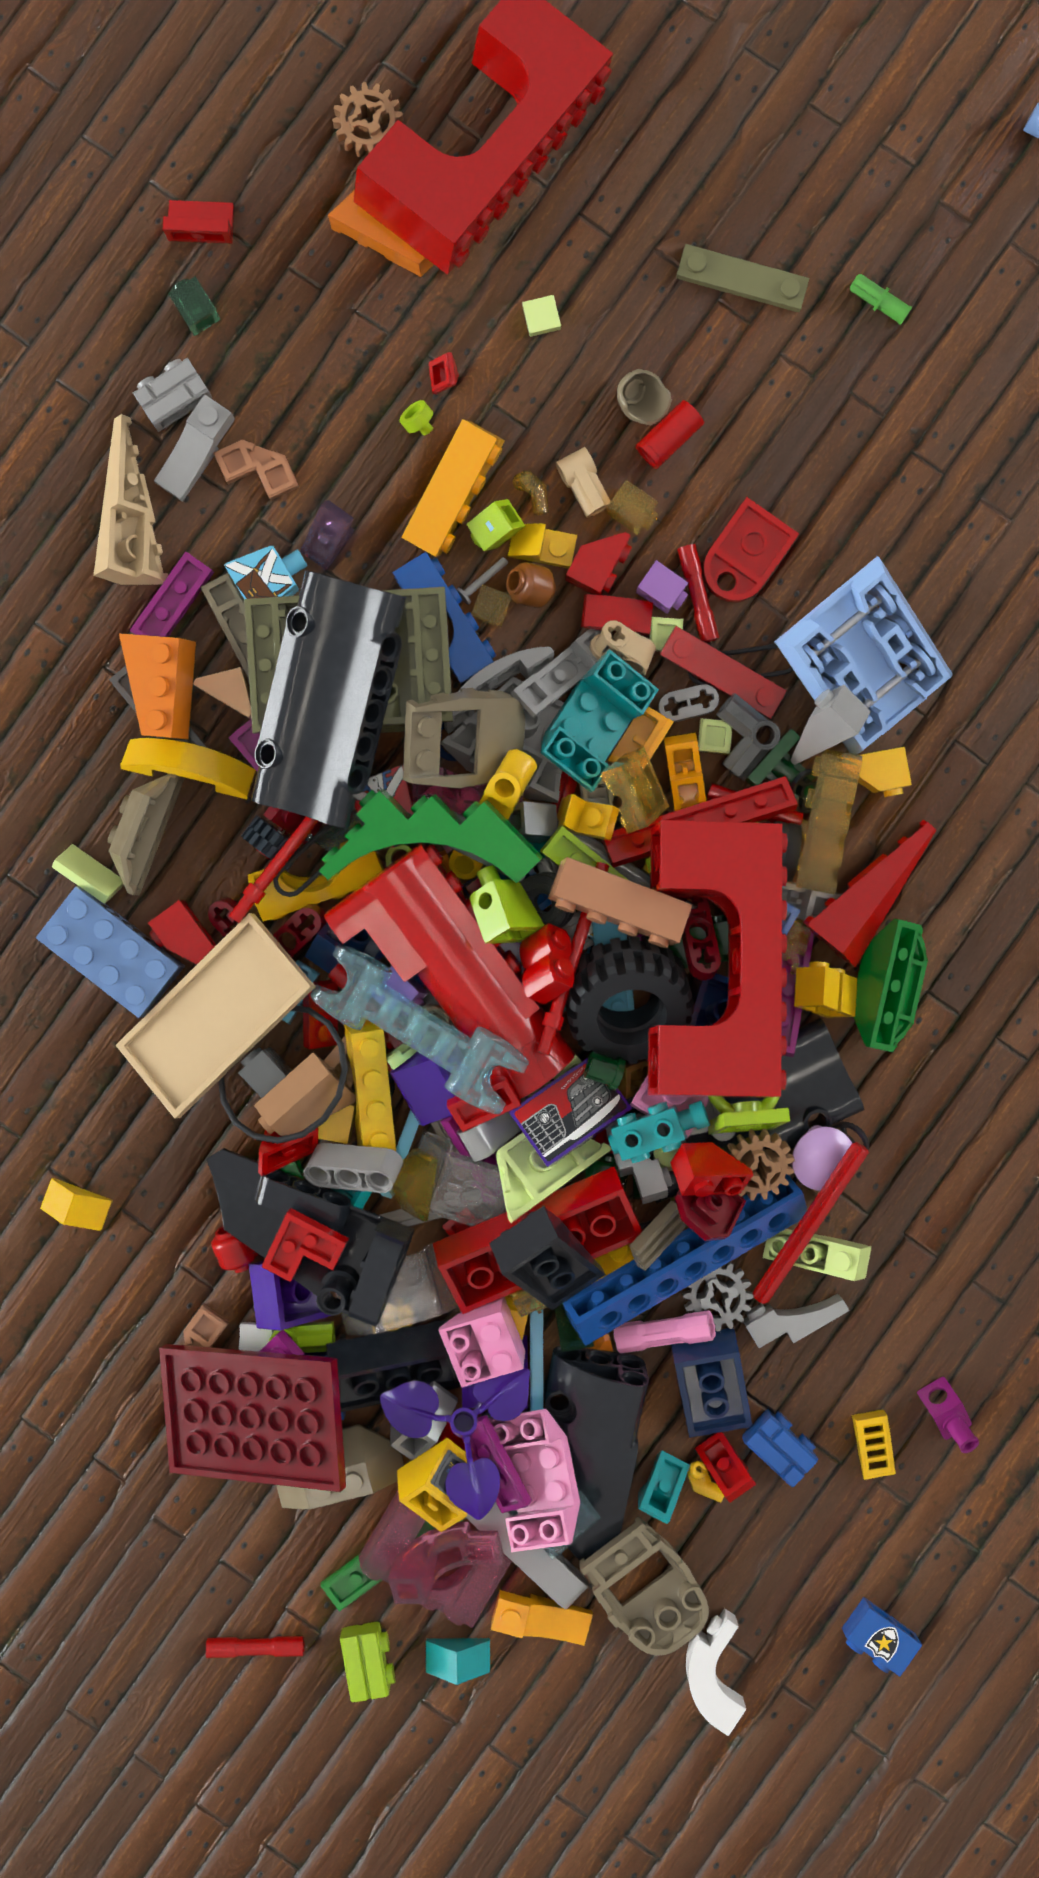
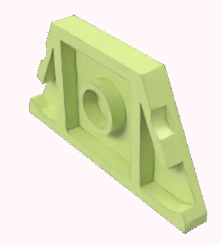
M523 1132L498 1149L496 1158L509 1222L513 1223L609 1153L612 1150L611 1147L604 1142L600 1144L590 1139L551 1167L545 1165Z

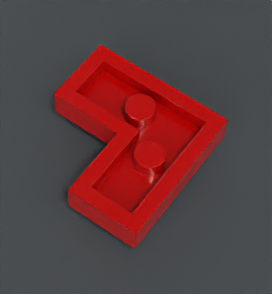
M290 1208L261 1267L291 1282L304 1256L333 1271L349 1238Z

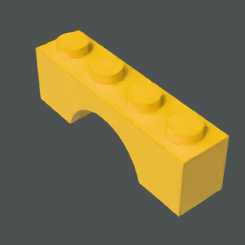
M348 841L343 842V843H340L339 850H340ZM377 850L372 851L354 860L329 880L321 874L297 896L287 897L281 895L275 889L274 882L272 881L264 891L266 893L259 904L255 903L262 921L278 920L285 917L288 913L300 910L308 904L317 905L332 898L340 899L350 892L357 890L383 870ZM264 869L248 874V882L254 883ZM284 870L280 874L278 882L284 891L294 892L310 877H298Z
M377 1019L344 1023L347 1055L352 1069L356 1094V1114L354 1119L357 1146L388 1148L396 1151L384 1029Z

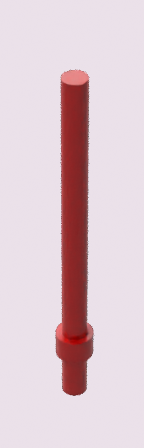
M305 817L254 883L250 882L242 892L244 894L243 898L229 914L233 920L240 923L255 903H260L266 895L264 892L314 829L319 822L318 820Z
M597 862L595 868L608 872L610 866ZM584 912L580 914L571 942L569 960L574 968V976L592 921L586 918L587 913ZM570 989L553 999L550 1011L545 1012L542 1021L544 1029L536 1052L550 1055L556 1033L561 1031L565 1019L562 1017Z

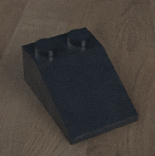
M544 1206L531 1212L527 1218L512 1228L503 1231L499 1237L489 1243L502 1275L551 1310L606 1275L603 1268L561 1219Z

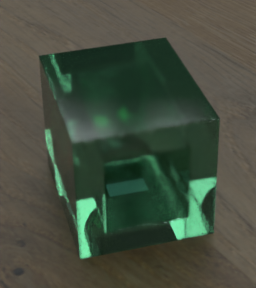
M195 276L190 280L183 279L173 286L172 291L168 293L193 336L221 320L215 306Z

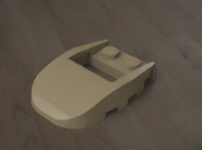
M461 688L460 692L445 694L444 692L430 696V701L420 704L414 700L406 701L403 780L412 784L464 788L489 783L509 750L518 749L523 751L525 734L523 706L512 695L504 691H476L473 688ZM477 710L474 773L440 775L442 711Z
M638 1516L634 1524L586 1560L582 1558L579 1561L580 1570L583 1576L587 1575L592 1584L595 1597L603 1606L608 1619L615 1628L619 1627L628 1635L629 1641L641 1651L650 1655H666L678 1650L701 1632L708 1619L709 1606L691 1570L673 1546ZM660 1550L671 1564V1567L621 1604L609 1587Z

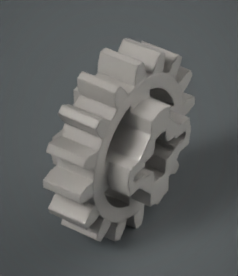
M728 1262L725 1267H720L689 1285L690 1290L682 1292L683 1298L690 1299L684 1305L686 1311L695 1310L694 1312L703 1311L702 1309L711 1308L719 1312V1315H713L716 1331L721 1330L723 1323H726L729 1329H732V1320L736 1318L738 1321L743 1322L744 1319L741 1311L751 1310L750 1305L745 1302L753 1298L752 1292L745 1290L751 1285L749 1279L740 1280L744 1275V1271L739 1268L733 1272V1263ZM716 1274L728 1276L734 1281L724 1282L717 1279ZM705 1279L706 1284L703 1291L697 1293L699 1285ZM713 1283L722 1293V1307L713 1297ZM738 1297L736 1305L730 1310L729 1307L733 1298Z

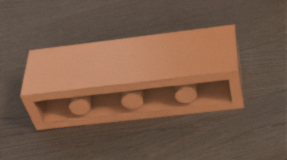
M569 857L560 862L548 899L556 902L555 907L570 913H574L575 909L587 913L586 918L592 922L605 925L606 921L618 925V931L630 936H637V933L650 937L649 943L662 948H668V945L680 943L692 908V904Z

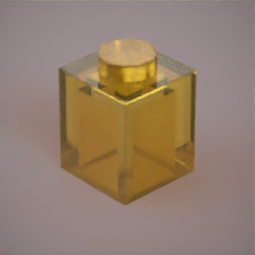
M626 480L609 504L606 514L639 535L643 527L649 530L659 514L655 510L658 501Z

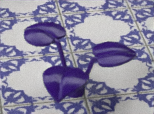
M526 1367L519 1371L475 1383L473 1394L482 1405L473 1411L469 1408H459L452 1416L435 1414L439 1407V1398L433 1387L425 1382H406L382 1393L380 1396L386 1418L402 1435L410 1438L425 1437L431 1431L432 1420L449 1422L452 1432L464 1439L467 1463H457L449 1470L445 1487L447 1495L454 1505L476 1520L484 1518L495 1504L500 1489V1475L496 1465L488 1458H481L473 1462L470 1436L477 1428V1416L486 1409L490 1416L497 1421H511L523 1412L529 1395L530 1370Z

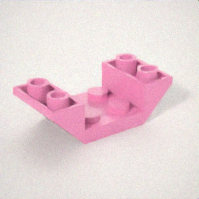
M547 1409L522 1412L511 1421H497L489 1418L500 1439V1444L504 1446L532 1499L527 1507L517 1509L518 1514L505 1518L511 1552L571 1544L580 1507V1498L567 1435Z

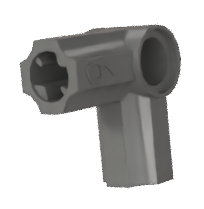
M733 693L721 706L717 716L743 737L721 764L739 779L745 781L766 753L778 744L781 733L775 723L766 719L736 693ZM765 725L769 728L770 737L766 742L759 743L756 738V732L761 726Z

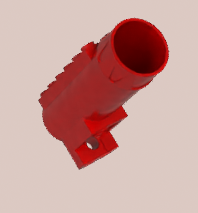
M420 843L324 914V917L342 944L365 928L404 983L417 974L475 1052L485 1071L491 1075L505 1076L519 1099H521L560 1073L572 1061L575 1053L559 1031L556 1033L549 1056L536 1052L544 1029L542 1021L545 1011L539 1005V1002L527 998L523 988L522 974L520 973L522 969L520 968L519 960L511 950L505 952L500 946L502 943L485 944L470 899H466L461 892L462 882L453 870L447 873L441 863L444 858L434 844L427 846L425 843Z

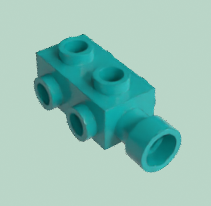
M702 1100L689 1104L688 1109L679 1112L676 1105L668 1107L667 1102H662L649 1107V1114L639 1118L636 1117L635 1112L617 1118L618 1125L611 1128L612 1135H609L608 1139L614 1155L620 1154L622 1161L631 1159L632 1163H637L650 1158V1151L662 1148L663 1153L680 1148L682 1145L681 1141L687 1137L686 1130L695 1127L697 1130L710 1126V1121ZM659 1124H667L670 1127V1132L667 1135L660 1134L658 1132ZM627 1135H636L638 1144L635 1146L629 1145L626 1141Z

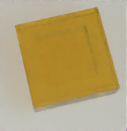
M482 584L471 614L474 618L501 628L512 599L509 594Z

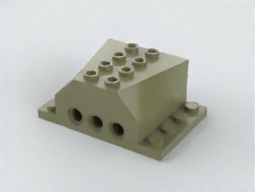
M445 587L382 590L404 596L406 601L399 628L395 627L394 632L399 634L401 638L402 648L381 733L405 732L406 701L414 700L420 704L430 701L431 695L443 692L445 694L452 693ZM299 596L244 599L252 733L260 734L286 627V618L289 611L297 606ZM442 711V723L453 722V711Z

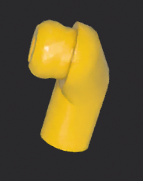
M700 1461L692 1462L687 1475L693 1491L721 1503L724 1495L718 1485L711 1481L705 1464Z

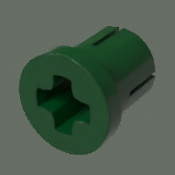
M592 1052L586 1062L584 1077L607 1084L608 1089L616 1090L621 1083L626 1060L620 1057L613 1059Z

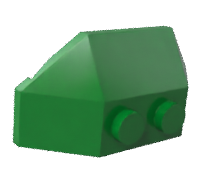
M894 918L871 940L862 955L857 977L856 1016L853 1018L866 1047L893 1052L897 1047V1043L904 1038L914 1024L928 962L926 947L922 938V925Z

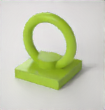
M708 1096L712 1105L721 1113L709 1120L708 1134L747 1132L750 1129L754 1131L762 1129L772 1130L790 1122L789 1108L773 1109L780 1097H767L762 1101L730 1104L724 1097Z

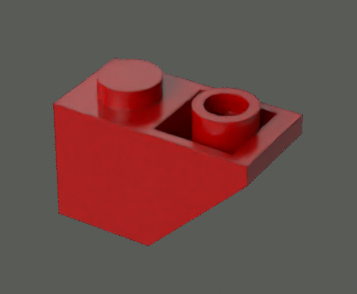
M623 532L582 545L566 573L565 581L592 595H601L603 590L609 593L618 576L613 573L617 563L624 564L632 550V546L628 545L631 535Z
M712 1142L682 1143L670 1162L682 1196L696 1195L697 1197H705L716 1194H726L727 1196L741 1194L754 1175L751 1168Z

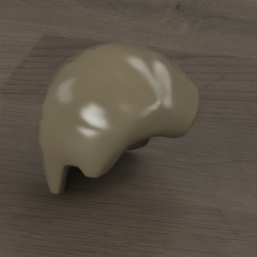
M636 369L626 374L617 387L618 403L623 413L630 420L651 426L656 424L657 421H661L668 414L672 402L671 393L662 384L659 376L653 372Z

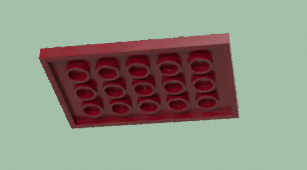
M165 1344L159 1348L170 1473L341 1492L346 1488L337 1358Z

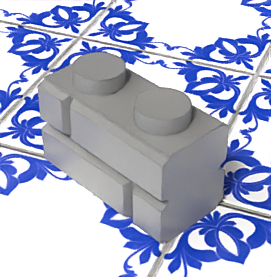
M188 358L183 361L181 359L171 361L165 366L163 374L155 379L153 376L143 379L137 385L138 390L133 392L158 432L193 411L204 394L212 398Z

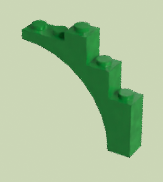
M383 789L378 793L371 790L358 803L362 809L356 815L365 825L362 826L360 823H357L345 835L349 841L340 850L337 846H334L321 859L325 865L319 872L329 880L354 860L372 851L398 844L431 843L448 845L473 853L495 865L515 883H518L543 856L488 800L484 801L481 805L475 801L462 814L466 818L463 822L436 794L429 799L425 795L422 796L410 808L414 813L411 816Z

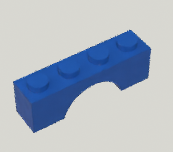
M424 552L395 570L393 575L401 589L445 587L447 616L454 627L453 640L449 647L450 669L462 687L476 673L493 663L492 659L496 657V654L487 639L483 642L479 639L475 631L480 628L470 612L464 614L458 605L463 600L454 585L452 584L447 587L441 576L446 573L436 557L430 559L428 554Z

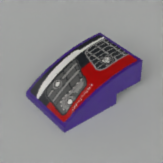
M588 1059L552 1081L522 1102L521 1106L509 1112L547 1167L556 1164L573 1150L581 1147L614 1123L617 1118L633 1109L618 1088L611 1090L608 1089L607 1084L584 1077V1070Z

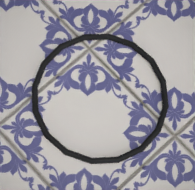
M296 1005L291 1011L310 1014L327 1026L336 1041L341 1063V1075L336 1096L322 1117L303 1131L282 1137L268 1136L255 1133L238 1121L226 1099L223 1076L218 1081L221 1104L233 1125L253 1139L279 1144L304 1138L327 1121L342 1098L348 1072L344 1043L331 1021L310 1007Z

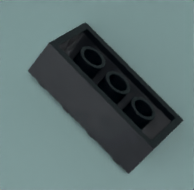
M435 1320L429 1324L414 1327L405 1326L394 1331L370 1333L364 1337L339 1339L333 1343L326 1344V1357L337 1358L341 1412L381 1404L380 1396L382 1393L406 1382L421 1381L430 1384L435 1381L446 1390L460 1388L459 1380L439 1333V1327L449 1320Z

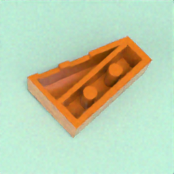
M354 191L328 214L332 230L358 241V244L379 252L386 259L420 277L434 265L354 203Z
M119 633L141 735L189 740L196 642L173 637Z

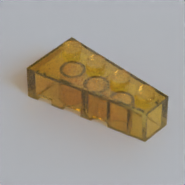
M827 749L823 751L822 757L815 756L812 776H818L815 789H808L805 807L811 808L809 821L802 819L801 823L804 845L802 852H800L797 867L796 887L835 895L838 869H840L842 863L844 841L848 833L851 808L854 804L862 765V756Z

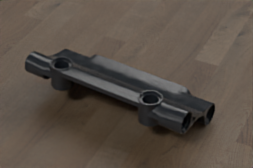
M305 570L298 604L289 611L286 618V627L258 744L255 748V761L259 767L251 797L253 802L300 814L332 826L349 828L356 802V797L353 794L361 793L368 784L401 653L402 641L399 634L394 632L395 627L399 628L406 597Z
M822 1018L799 1027L794 1057L781 1056V1070L786 1071L787 1083L786 1089L781 1090V1097L773 1108H789L790 1122L772 1130H767L770 1137L775 1132L779 1134L782 1141H786L791 1149L795 1148L799 1139L811 1127L816 1125L831 1127L833 1124L865 1110L862 1100L843 1065ZM724 1097V1099L730 1104L746 1101H762L765 1098ZM635 1108L625 1114L635 1112L637 1118L645 1115ZM819 1113L815 1120L808 1121L811 1115ZM762 1130L754 1132L756 1135H760ZM708 1131L690 1135L685 1140L686 1143L712 1142L731 1155L727 1145L729 1143L737 1145L739 1143L737 1135L740 1134L746 1139L749 1137V1131L735 1132V1135L727 1141L715 1139L712 1134H708ZM629 1134L628 1136L631 1138L634 1144L637 1145V1136L634 1134ZM650 1151V1159L654 1160L653 1151ZM669 1171L672 1186L667 1187L668 1197L656 1200L657 1204L676 1196L679 1190L673 1171Z

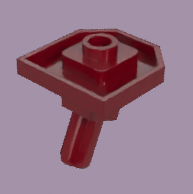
M679 1189L675 1196L681 1221L704 1241L723 1240L729 1237L746 1203V1200L738 1194L734 1196H727L726 1194L708 1195L705 1197H697L696 1195L682 1196Z

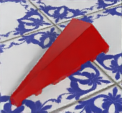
M922 820L920 828L910 838L903 836L898 840L899 847L888 856L882 854L847 883L848 889L837 899L829 898L824 903L826 908L815 918L808 916L803 921L805 926L816 937L824 941L838 957L856 967L931 841L936 828L927 821Z

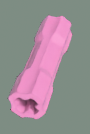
M709 1310L687 1313L681 1317L646 1322L640 1320L626 1322L614 1329V1339L620 1354L685 1342L693 1344L713 1341L716 1336L713 1315Z

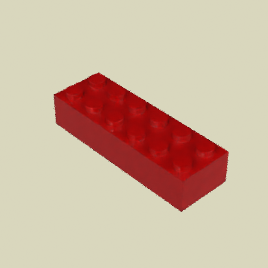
M613 1166L555 1191L513 1223L509 1222L507 1212L434 1242L433 1248L438 1269L462 1314L522 1289L502 1275L489 1243L499 1237L503 1231L512 1228L527 1218L531 1212L543 1206L561 1219L594 1259L632 1243L640 1235L642 1229L615 1167Z

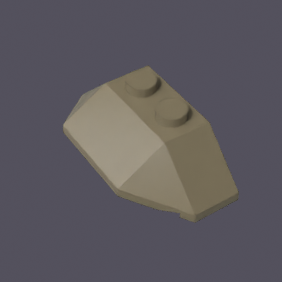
M173 774L162 776L133 789L130 796L126 795L121 803L119 812L123 815L119 825H114L109 834L108 843L111 844L109 853L127 893L140 896L185 777Z
M361 1424L342 1428L346 1488L341 1492L276 1485L282 1508L310 1510L373 1494L398 1481L397 1470L404 1466L402 1453L390 1446L389 1439Z

